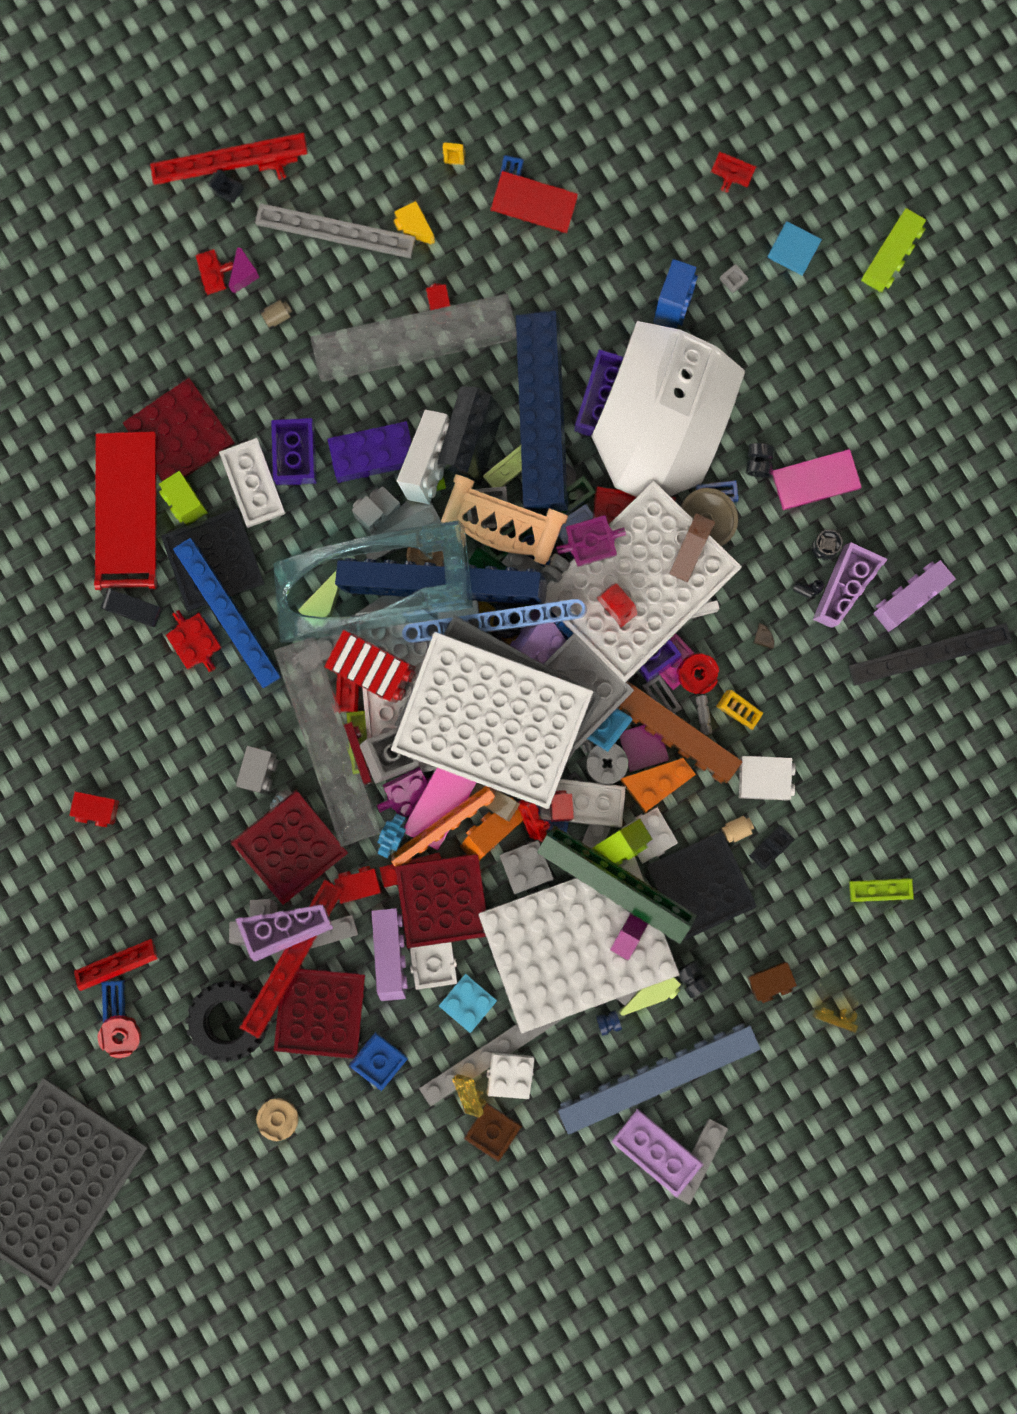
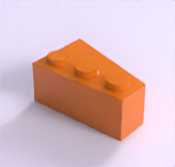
M684 758L621 778L620 781L626 786L628 792L645 813L696 774Z
M517 808L509 822L496 813L491 814L488 812L481 819L483 823L479 827L474 825L466 832L468 837L460 847L467 855L478 854L480 861L523 821L519 809Z

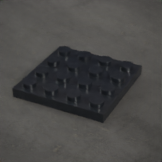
M238 508L161 535L188 612L209 605L173 550V548L189 538L196 542L230 597L265 585Z
M722 831L647 865L657 890L697 915L693 925L682 941L757 907Z

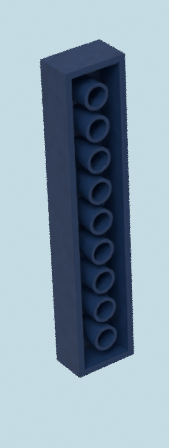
M556 311L516 315L523 506L525 509L535 513H546L549 509L566 511L568 510L560 321Z
M345 558L344 561L338 560L335 585L345 593L539 605L545 604L547 580L539 570L531 568L526 569V571H518L517 568L513 567L497 570L498 568L494 566H485V569H477V566L465 565V568H460L455 564H445L443 567L430 562H426L424 565H417L416 562L411 561L397 564L396 561L392 560L377 563L373 559H365L364 562H359L354 558Z

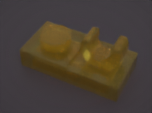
M822 1007L821 1011L816 1009L814 1011L813 1017L855 1033L858 1028L857 1025L852 1024L857 1019V1013L855 1012L852 1013L851 1018H846L845 1013L847 1009L842 1008L840 1011L841 1019H838V1017L833 1016L834 1011Z
M457 1074L452 1080L465 1113L475 1117L482 1116L484 1114L482 1107L487 1103L486 1100L479 1099L483 1091L476 1090L475 1082L472 1078Z

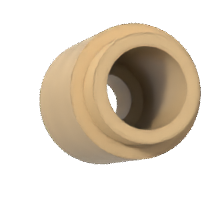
M741 816L726 823L725 827L722 828V832L728 843L732 841L735 843L752 835L751 830L754 829L750 818Z

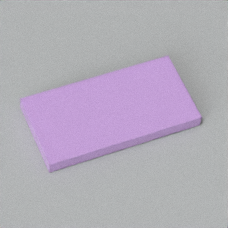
M639 1109L635 1111L611 1141L676 1197L680 1195L703 1166L699 1159Z

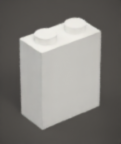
M740 757V760L743 762L740 765L739 798L791 800V796L795 794V784H792V775H795V763H792V758Z

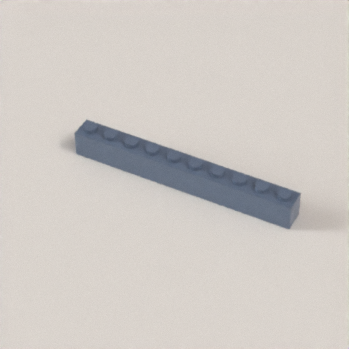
M744 1023L732 1027L733 1031L730 1033L720 1032L713 1036L714 1040L706 1042V1040L694 1044L695 1048L689 1051L686 1048L676 1052V1056L669 1060L668 1057L657 1060V1065L649 1068L646 1065L637 1069L638 1073L630 1076L626 1074L619 1077V1082L611 1085L608 1082L599 1086V1091L594 1093L587 1091L579 1095L580 1099L572 1102V1099L562 1102L558 1112L568 1135L760 1050L751 1026L744 1025Z

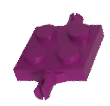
M604 515L566 526L568 544L558 546L556 549L558 555L571 552L577 567L617 556L614 545L615 538L626 536V531L624 527L612 531Z
M420 766L383 784L388 800L377 805L380 813L392 807L397 814L406 818L410 816L430 780L423 774Z

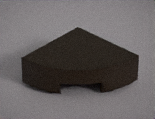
M759 623L753 643L773 649L774 638L772 633L765 625Z

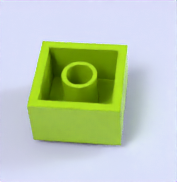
M180 471L159 483L162 489L159 493L169 506H173L170 510L180 523L184 522L189 526L208 514Z
M639 818L592 847V849L619 866L623 864L624 860H629L647 849L648 846L646 844L653 839Z

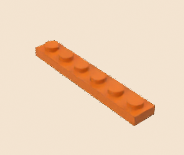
M484 786L401 846L397 851H394L391 857L392 864L394 866L407 864L412 859V856L424 852L430 843L442 839L448 830L456 829L462 820L474 816L483 805L487 806L494 800L495 789Z

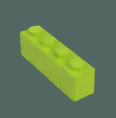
M905 208L861 281L881 293L885 287L889 289L895 279L892 276L895 270L898 272L901 270L906 262L902 260L905 254L910 255L914 249V239H920L926 228L923 225L926 219Z

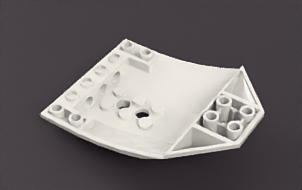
M637 321L611 392L595 430L591 435L615 488L638 497L655 481L669 496H673L696 485H700L711 465L725 431L745 370L717 346L687 332ZM681 371H687L690 379H685ZM675 388H680L684 392L683 398L675 396Z

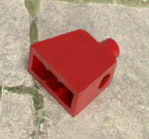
M617 583L612 584L596 597L621 628L637 615L636 605Z

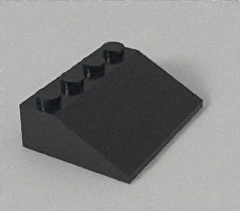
M460 387L437 462L438 465L451 472L475 481L474 484L478 486L482 484L483 475L486 471L504 411L492 395L478 387Z

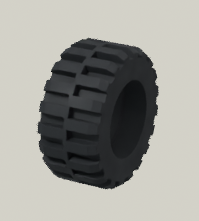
M226 980L205 987L193 998V1003L188 1008L189 1016L186 1017V1024L189 1027L186 1031L193 1040L191 1041L194 1047L197 1046L200 1054L209 1056V1059L213 1061L234 1062L248 1056L259 1047L266 1037L265 1034L268 1031L269 1024H267L260 1038L244 1031L239 1038L231 1041L221 1040L216 1037L209 1025L211 1010L223 1001H232L239 1004L247 1016L259 992L253 990L252 986L241 983V981Z

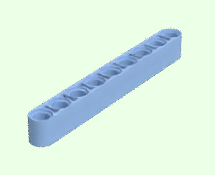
M572 599L459 616V618L468 623L472 619H477L479 622L478 628L488 633L580 619L586 615L587 607L581 600ZM576 603L582 606V612L578 615H574L571 611L572 606ZM560 607L561 615L558 618H553L551 616L552 608ZM533 610H539L541 613V617L537 621H533L530 617ZM513 613L520 615V621L517 624H512L510 621V616ZM492 616L499 617V625L496 627L490 625V618ZM452 618L408 624L403 628V638L411 643L431 641L433 636L429 634V628L432 625H436L438 633L444 635ZM412 628H416L418 631L415 639L409 637V631Z

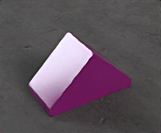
M238 247L229 282V287L234 293L259 278L252 263L243 250Z
M630 913L610 951L629 960L648 923Z

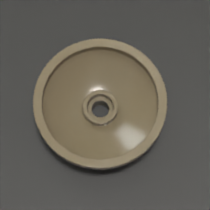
M702 488L695 490L683 500L680 507L691 518L694 519L697 513L715 521L710 536L720 546L726 544L734 536L738 526V513L734 503L725 493L713 488Z

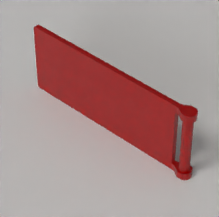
M155 432L96 434L95 590L125 587L157 588ZM149 573L148 579L103 580L102 574Z

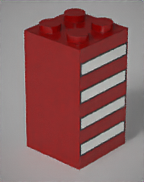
M346 630L342 631L324 666L393 703L403 700L407 692L405 689L407 683H411L416 675V671H414L416 666Z

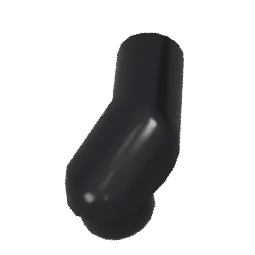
M815 580L814 583L806 586L796 581L792 591L811 598L823 591L824 584L821 580Z
M521 628L517 630L494 631L491 635L499 640L502 637L510 638L518 636Z

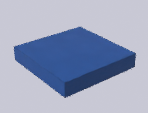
M375 1032L349 1066L382 1091L408 1057Z

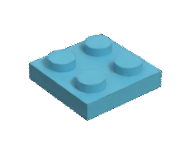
M465 974L439 1007L471 1033L497 1000Z

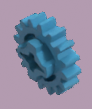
M396 813L393 821L387 820L377 842L381 844L378 850L379 855L388 858L391 850L397 851L406 831L403 828L406 817Z

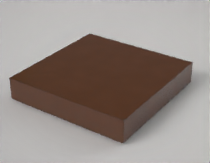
M486 1103L464 1139L499 1162L522 1125L489 1103Z

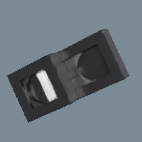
M779 825L749 857L762 870H765L795 839Z

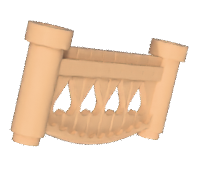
M455 474L453 480L455 484L442 516L441 526L451 530L456 526L471 538L488 547L513 554L532 555L535 557V562L546 565V562L550 559L562 524H566L568 516L552 509L548 510L546 516L473 490L475 481ZM474 506L477 508L479 518L477 524H472L471 521H464L463 519L464 514ZM495 512L497 529L491 531L489 527L483 528L482 522ZM511 520H514L516 530L514 538H509L508 535H501L500 533L501 528ZM530 527L533 529L535 538L533 545L519 541V536Z

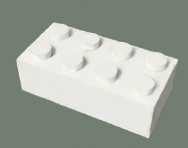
M425 410L397 478V482L407 500L430 505L431 499L436 495L437 484L442 479L444 467L438 465L437 462L450 423L448 414Z

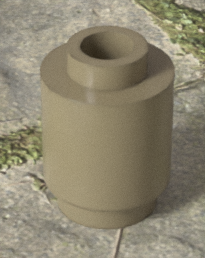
M278 300L265 308L261 315L268 327L273 325L275 327L290 318L289 313L292 310L286 301L282 303L281 300Z

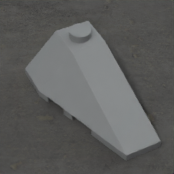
M407 500L361 546L368 559L378 560L415 542L420 537L428 536L442 529V522L431 502L428 505Z

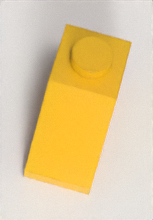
M416 201L394 211L396 219L393 221L398 231L402 230L403 234L414 236L416 240L428 244L435 243L434 235Z

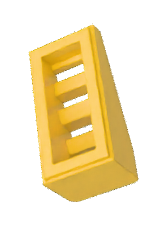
M443 142L444 163L464 165V145Z
M726 690L716 705L721 711L751 730L754 729L763 715L762 711L733 690ZM731 698H732V699H733L732 702L730 703L729 706H727V704L729 703V701H730ZM740 703L736 711H733L736 704ZM746 707L747 710L745 711V713H744L743 716L741 717L740 714H741V712L743 711V709ZM751 712H754V715L748 722L746 719Z

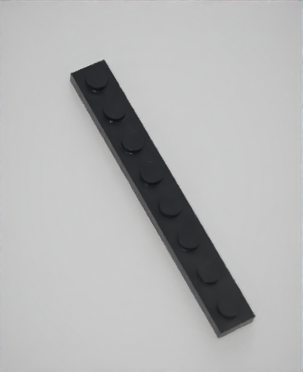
M1007 623L850 665L848 669L853 686L1010 644L1012 639Z

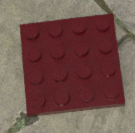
M187 378L123 422L128 432L156 433V472L162 481L178 471L186 478L220 455V451L226 450L235 444L190 378Z
M297 790L231 841L234 848L282 905L348 854L347 850Z
M478 854L395 866L407 948L486 937L478 915L486 911Z
M299 968L278 1005L274 1051L354 1059L358 1054L366 975Z

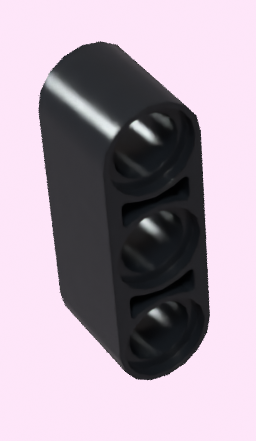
M107 589L100 607L108 612L156 628L163 609L111 589Z

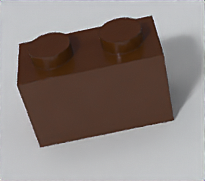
M782 962L746 976L755 1000H761L762 1003L773 1000V995L781 993V995L791 993L793 992L792 988L797 986L788 962Z

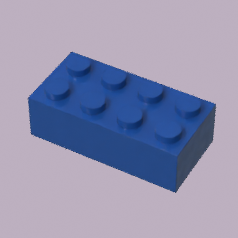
M673 259L659 297L654 324L677 329L678 325L682 326L698 275L695 274L697 267Z

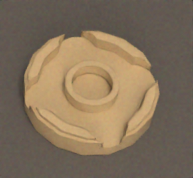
M275 1098L270 1099L261 1106L256 1121L259 1131L264 1137L269 1140L280 1141L294 1133L299 1117L298 1111L291 1102L286 1099Z

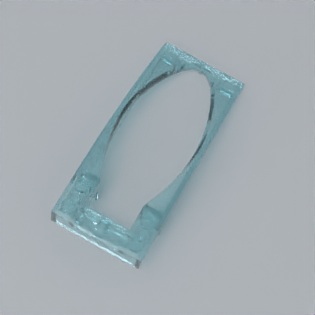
M459 520L345 541L273 563L281 643L338 635L343 630L357 632L439 619L438 613L473 608L465 526ZM404 547L418 548L429 559H433L432 552L443 551L446 585L422 588L411 596L386 608L348 617H316L295 613L287 605V595L294 584L306 573L326 560Z

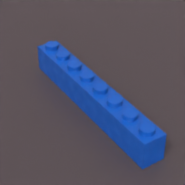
M189 538L173 548L262 688H266L282 678L196 542Z

